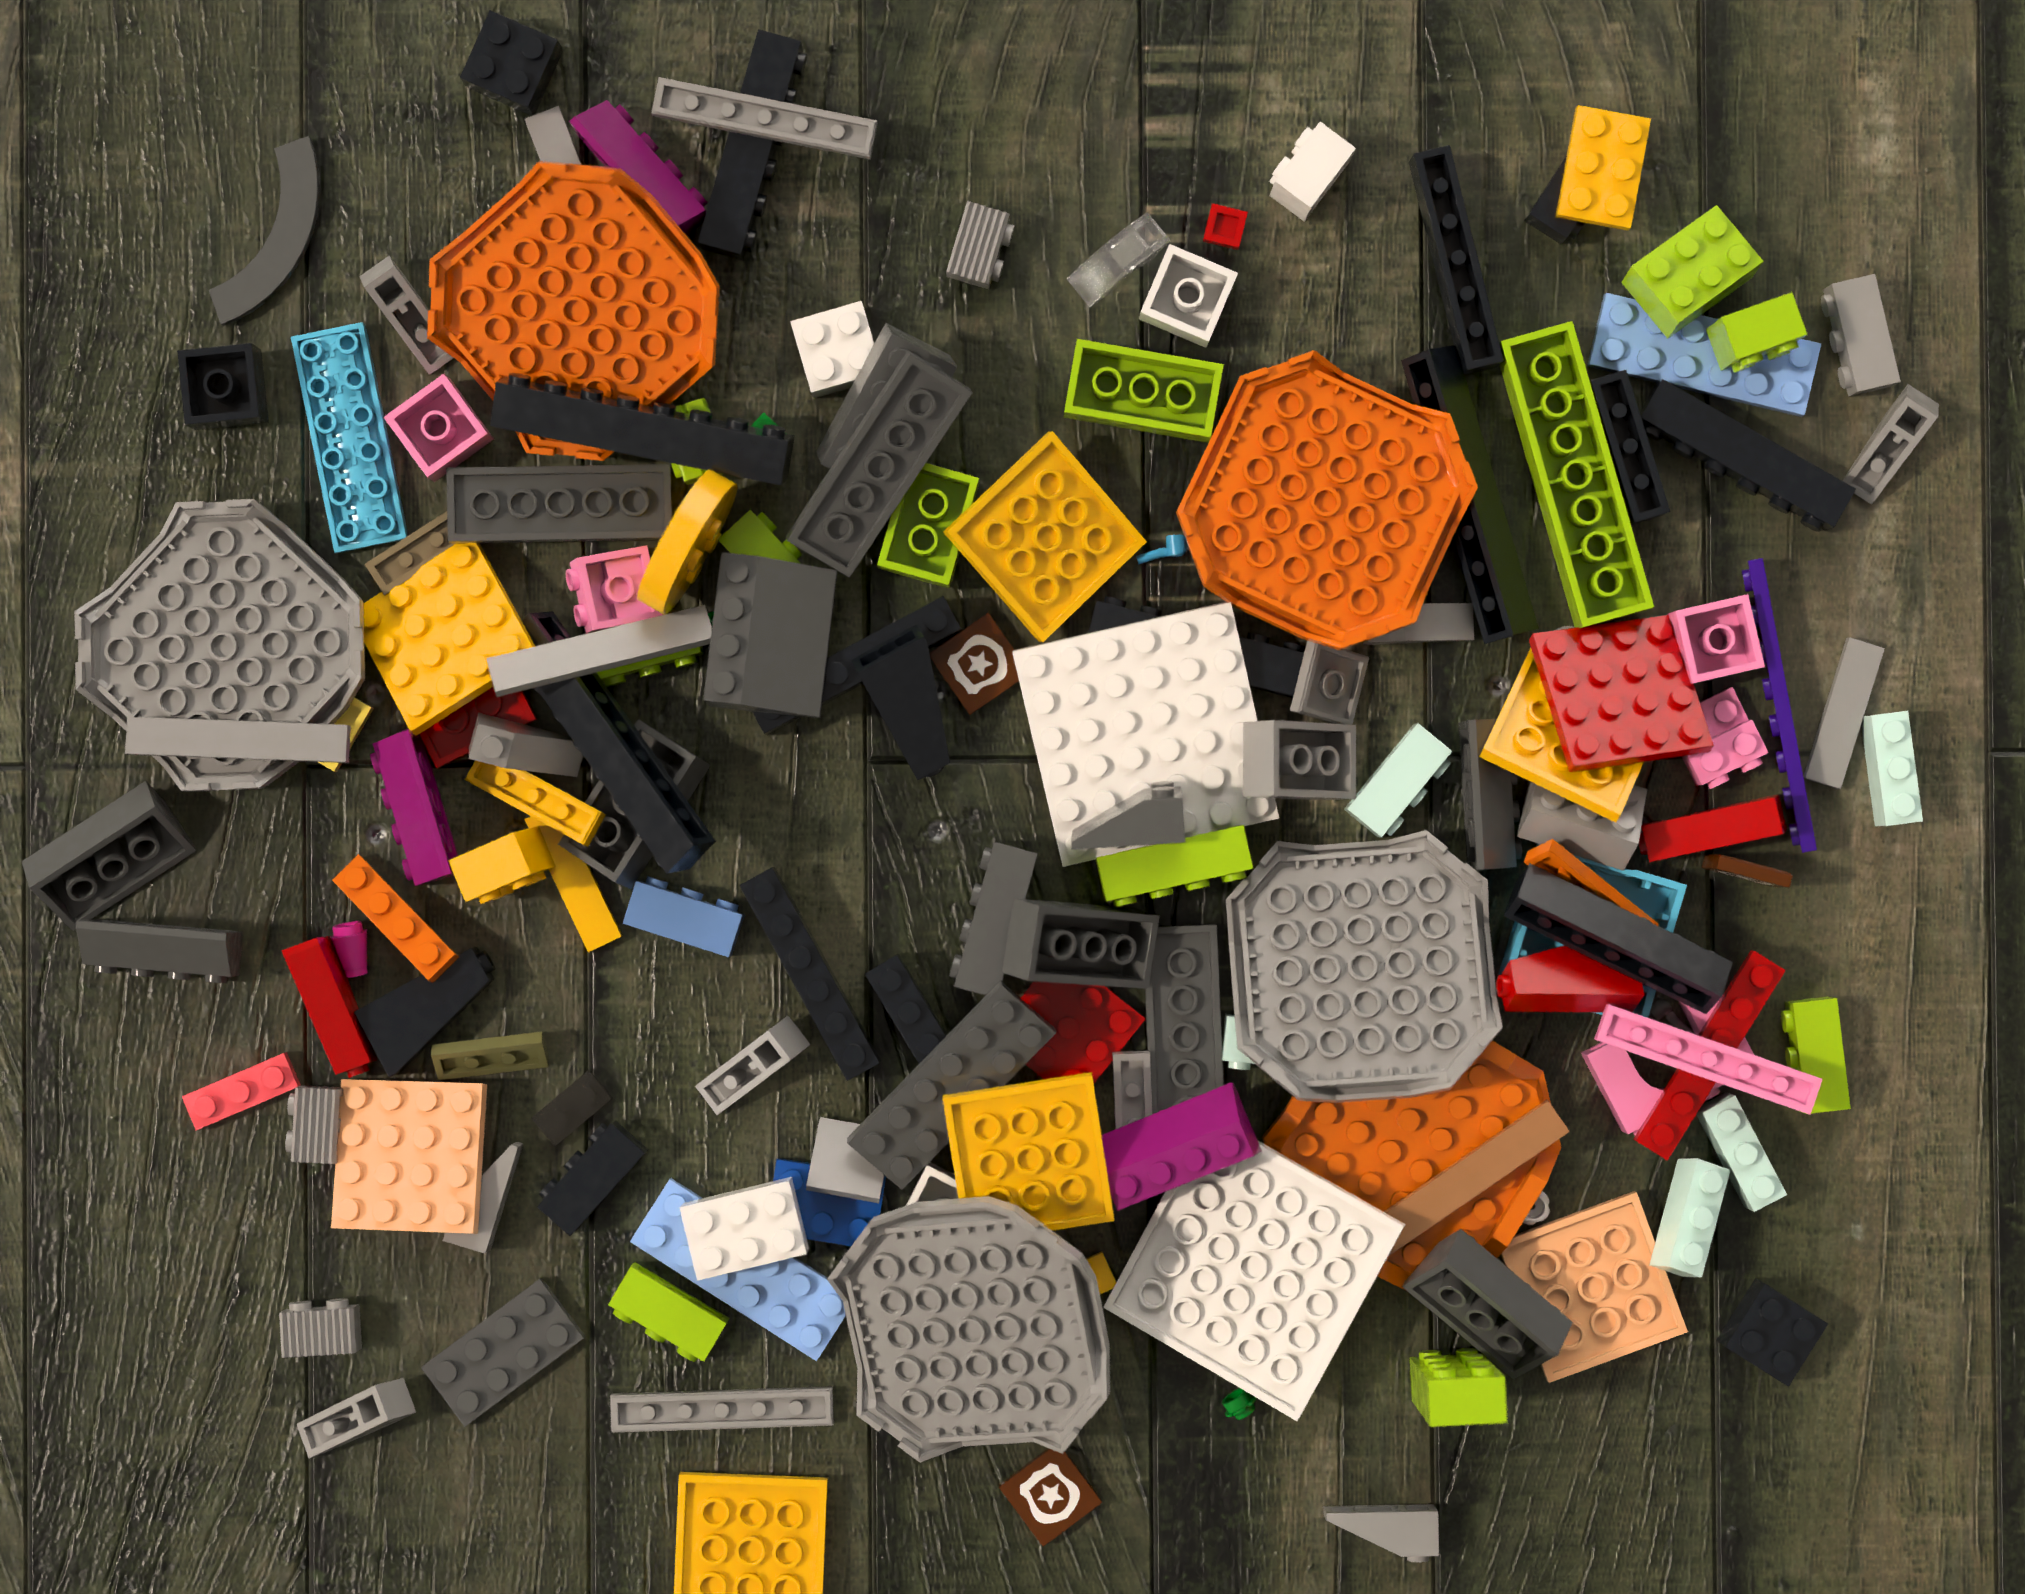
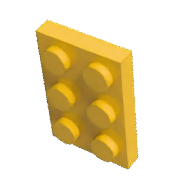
M1581 105L1575 108L1555 217L1627 231L1631 229L1650 128V118Z

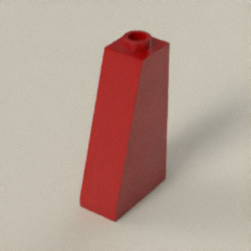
M1776 794L1646 823L1641 826L1643 833H1640L1639 848L1641 855L1648 854L1649 862L1784 834L1787 831L1780 796Z
M331 936L317 937L282 950L285 961L335 1075L346 1072L348 1078L370 1071L368 1063L376 1061L377 1057L354 1013L359 1008L348 978L345 975V970H343L331 941Z
M1565 945L1510 960L1502 974L1497 977L1496 982L1497 994L1499 997H1502L1505 1012H1604L1606 1004L1633 1012L1645 995L1642 983Z

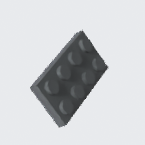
M541 1277L424 1364L421 1369L465 1427L584 1339L585 1335Z

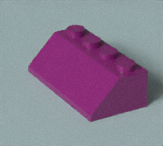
M606 100L576 115L569 121L578 137L605 167L621 168L651 193L686 236L704 222L706 215L704 206L708 202L694 186L689 191L679 181L683 177L680 170L670 159L665 163L661 161L655 154L659 149L658 146L645 132L640 136L630 126L634 122L633 118L620 104L614 108Z
M408 729L373 743L375 752L370 754L371 762L377 775L382 774L385 788L381 789V795L386 809H392L396 823L392 824L391 827L397 845L402 844L405 851L406 859L402 860V865L408 881L413 880L415 886H422L454 876L448 860L458 857V852L430 758L420 734L416 736Z
M1233 1082L1101 1135L1110 1194L1117 1211L1251 1158L1262 1151Z

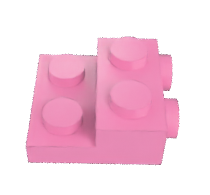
M647 545L578 557L570 562L571 569L566 570V582L570 591L576 590L579 605L574 606V618L578 627L584 626L585 634L663 615L637 600L641 580L650 562Z
M1733 687L1701 701L1700 705L1714 746L1710 752L1682 756L1695 785L1700 786L1707 783L1709 789L1730 780L1727 773L1738 767L1744 773L1763 764L1760 757L1767 754L1768 751L1753 720L1748 719Z

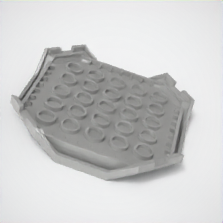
M255 499L226 500V502H176L160 534L114 584L74 611L75 639L78 640V662H75L76 690L112 717L125 731L127 728V717L334 724L349 708L365 680L363 600L345 579L292 529ZM152 756L165 768L179 789L184 792L264 789L299 762Z
M1427 830L1389 840L1307 845L1277 841L1259 861L1258 866L1246 879L1242 880L1226 899L1237 1049L1299 1101L1343 1103L1399 1099L1450 1090L1503 1028L1496 995L1489 925L1488 880L1468 863L1464 864L1448 851L1446 845Z
M990 1196L915 1202L875 1216L870 1220L827 1278V1281L843 1301L857 1364L856 1416L878 1432L884 1429L900 1441L898 1447L918 1462L926 1461L963 1446L1035 1442L1063 1454L1086 1422L1094 1416L1108 1398L1110 1393V1344L1096 1275L1083 1253L1018 1205Z

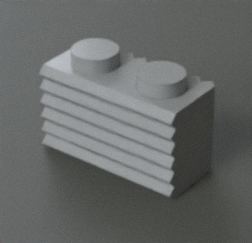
M967 201L946 270V276L985 289L990 288L991 281L998 282L1004 265V261L998 259L1002 245L1009 247L1015 227L1009 224L1010 214Z
M301 1085L295 1087V1093H290L287 1111L288 1115L294 1116L293 1130L287 1131L285 1149L287 1153H291V1162L337 1164V1141L341 1121L339 1118L340 1097L343 1096V1088Z
M347 1298L327 1300L326 1306L312 1307V1301L289 1303V1309L279 1313L282 1358L352 1354L362 1349L359 1304L349 1305V1299Z

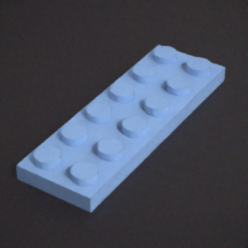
M1605 293L1587 366L1614 373L1627 370L1630 377L1656 383L1664 379L1681 389L1802 417L1806 412L1821 343L1800 339L1797 341L1799 347L1791 350L1787 355L1770 361L1767 355H1764V360L1755 363V366L1736 373L1733 372L1732 367L1721 371L1706 331L1718 319L1700 315L1667 339L1635 299Z
M670 1178L630 1242L817 1361L846 1316L843 1301L827 1281V1277L796 1257L697 1281L680 1206L686 1202L702 1199V1197Z

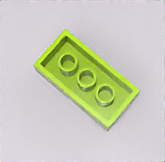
M1077 339L1063 418L1209 443L1224 364Z
M1244 825L1186 837L1185 843L1154 844L1095 857L1104 900H1113L1115 907L1136 903L1135 895L1149 892L1151 899L1172 895V887L1185 884V888L1188 891L1210 886L1209 879L1221 876L1224 883L1246 878L1245 871L1253 869Z
M1461 1348L1456 1349V1355L1441 1356L1440 1350L1419 1351V1357H1410L1412 1402L1430 1427L1507 1423L1505 1376L1484 1354H1478V1349Z

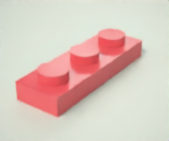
M287 1052L184 1095L182 1099L195 1130H199L291 1091L295 1087L301 1086L290 1058Z

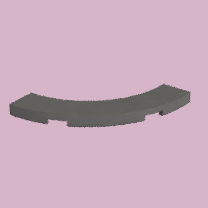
M309 136L274 148L280 171L281 192L279 208L271 233L255 258L243 270L223 284L208 290L220 323L223 326L240 320L265 303L264 301L288 281L308 248L318 216L320 185L317 156L312 139Z

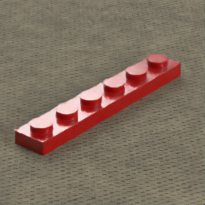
M1751 950L1698 1036L1737 1049L1786 970L1756 951ZM1677 1068L1633 1140L1668 1161L1716 1082Z

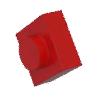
M1212 203L1202 242L1238 250L1248 212Z

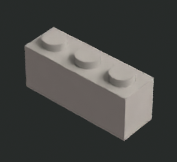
M1872 274L1837 282L1826 287L1823 290L1824 295L1821 296V307L1825 317H1830L1833 330L1829 333L1830 345L1833 352L1839 355L1841 367L1838 368V378L1841 387L1847 389L1848 397L1892 387L1901 382L1876 275Z

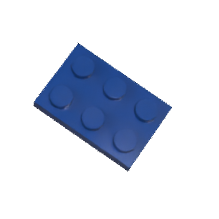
M777 1158L773 1181L792 1177L808 1240L852 1246L870 1220L880 1215L886 1182L885 1175L880 1201L875 1203L806 1190V1184L811 1163Z

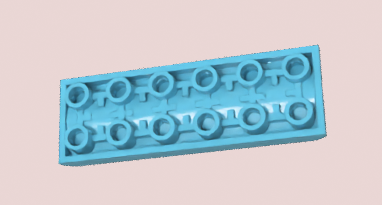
M360 322L292 336L291 342L334 553L400 541L408 536L368 334L364 323Z

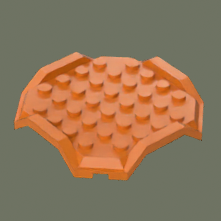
M540 161L512 190L473 225L430 259L429 287H431V309L428 310L427 339L459 361L492 400H494L496 382L504 377H508L510 373H519L530 376L531 382L545 385L547 380L566 383L569 390L581 392V388L598 389L604 392L603 397L617 399L618 395L633 396L640 399L639 404L653 407L654 403L657 402L671 404L715 366L720 286L702 253L654 196L621 168ZM516 432L525 452L530 454L549 456L558 454L576 456L578 459L604 461L615 452Z
M1315 350L1290 358L1284 363L1269 368L1264 367L1241 375L1176 511L1203 587L1224 601L1231 602V605L1301 639L1339 651L1416 623L1426 594L1453 535L1478 489L1469 462H1466L1460 447V438L1451 414L1411 404L1343 372Z
M1492 1041L1450 1090L1412 1098L1343 1103L1299 1101L1292 1096L1285 1109L1262 1136L1263 1143L1384 1212L1545 1100H1548L1550 1104L1551 1101L1544 1071ZM1560 1139L1388 1256L1378 1277L1407 1291L1402 1287L1405 1280L1441 1240L1459 1229L1472 1236L1476 1242L1495 1258H1498L1509 1246L1546 1186L1561 1150Z

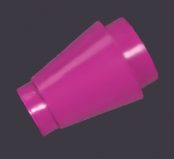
M351 921L333 926V935L330 938L343 970H345L346 977H357L367 974V929H363L362 921Z

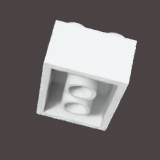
M792 1177L686 1202L680 1206L697 1281L805 1255L809 1250Z

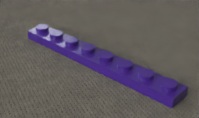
M1763 558L1749 560V569L1742 570L1745 591H1753L1755 605L1751 606L1755 626L1756 628L1760 627L1762 642L1759 643L1769 678L1762 679L1766 701L1773 700L1776 714L1769 715L1772 737L1780 736L1782 751L1775 752L1779 773L1787 772L1789 787L1782 788L1786 810L1794 809L1796 823L1789 824L1793 846L1800 845L1802 853L1816 851L1817 847Z

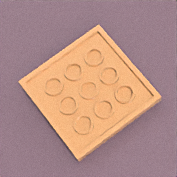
M341 1079L343 1096L340 1097L339 1118L341 1121L337 1141L338 1157L337 1164H335L331 1228L478 1234L487 1084Z
M1635 1191L1515 1234L1509 1246L1501 1254L1503 1263L1524 1282L1528 1283L1538 1294L1557 1307L1562 1314L1573 1322L1559 1354L1541 1364L1548 1383L1688 1332L1666 1271L1649 1265L1655 1240L1638 1194Z

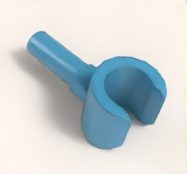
M1184 535L1166 536V548H1159L1137 555L1138 564L1161 557L1183 556L1187 550L1186 538Z

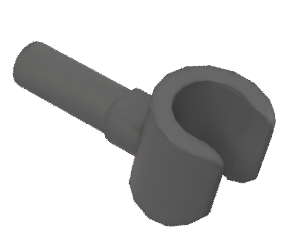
M1659 996L1654 997L1649 1013L1653 1020L1658 1021L1665 1016L1675 1028L1692 1033V1030L1676 1016L1668 1001Z

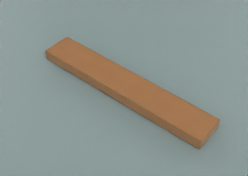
M1545 1100L1385 1210L1386 1214L1406 1224L1389 1256L1569 1133V1129L1550 1102Z

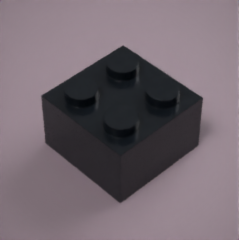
M490 10L460 79L468 89L533 116L536 114L563 53V48L557 39Z
M252 343L177 351L185 425L194 430L269 423L262 351L260 348Z
M1755 1278L1716 1341L1789 1387L1828 1323Z

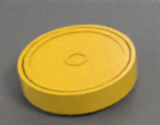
M708 469L697 480L673 516L650 559L638 589V601L663 615L668 614L675 607L690 584H693L698 577L707 555L712 553L721 537L720 531L735 500L738 484L711 469Z

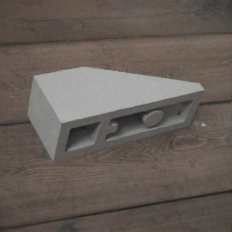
M390 255L359 276L366 291L429 375L453 359L452 356L427 339L429 309Z
M1907 384L1887 411L1842 481L1856 488L1854 494L1872 505L1938 418L1939 404Z
M1473 603L1423 604L1416 623L1365 641L1363 645L1474 640Z
M478 713L469 745V759L508 769L577 777L583 758L582 752L574 746L570 736Z
M786 1016L695 1087L716 1115H718L801 1053L810 1043L791 1018Z
M515 1142L511 1144L482 1175L478 1234L445 1233L443 1241L484 1254L491 1250L523 1143Z
M400 1378L374 1385L296 1425L310 1459L416 1413L405 1380Z
M1434 1504L1323 1506V1514L1326 1521L1401 1557H1407V1561L1427 1562L1429 1561V1556H1439L1438 1510Z

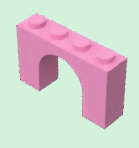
M1679 1002L1695 1035L1700 1033L1718 1002L1707 1014ZM1744 1037L1737 1049L1754 1055ZM1600 1042L1581 1052V1055L1621 1131L1626 1134L1633 1132L1636 1135L1665 1088H1655L1646 1083L1637 1072L1626 1050ZM1716 1082L1706 1100L1720 1093L1718 1087L1724 1084Z

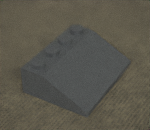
M721 552L703 701L709 707L820 718L837 570L761 556Z

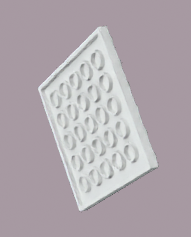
M1231 602L1218 603L1013 650V657L1063 867L1096 860L1095 857L1150 846L1138 845L1071 850L1072 830L1139 791L1151 788V783L1172 781L1174 782V787L1181 786L1185 838L1234 826H1248L1279 819L1275 798L1243 797V722L1258 720Z
M1258 1141L1262 1151L1257 1155L1164 1193L1103 1308L1298 1421L1406 1224Z

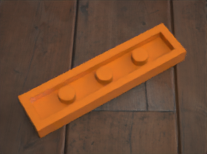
M1554 839L1527 851L1524 860L1526 865L1531 863L1539 868H1543L1571 884L1578 885L1606 901L1613 902L1617 906L1639 917L1646 918L1657 926L1659 925L1642 909L1637 907Z
M359 854L332 879L348 898L431 983H434L459 958L441 937Z

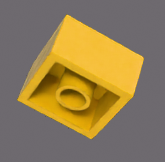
M539 826L513 832L448 860L465 902L479 899L480 904L497 900L513 893L516 889L546 879L544 872L556 867Z

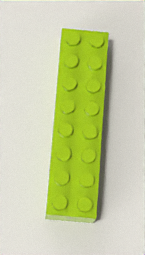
M1573 321L1500 341L1499 344L1503 356L1500 369L1574 627L1584 628L1653 608L1654 603Z

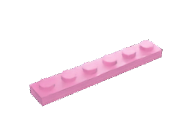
M1609 1004L1605 1006L1594 1038L1597 1041L1810 1115L1823 1080Z

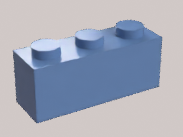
M647 876L646 882L636 881L622 924L726 957L732 956L745 914L737 912L738 904L722 899H717L716 905L702 901L703 893L682 887L680 894L668 890V882Z

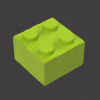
M1792 292L1723 316L1706 329L1720 370L1732 367L1734 373L1755 366V363L1764 360V355H1767L1770 361L1789 354L1791 350L1799 347L1797 341L1808 335Z

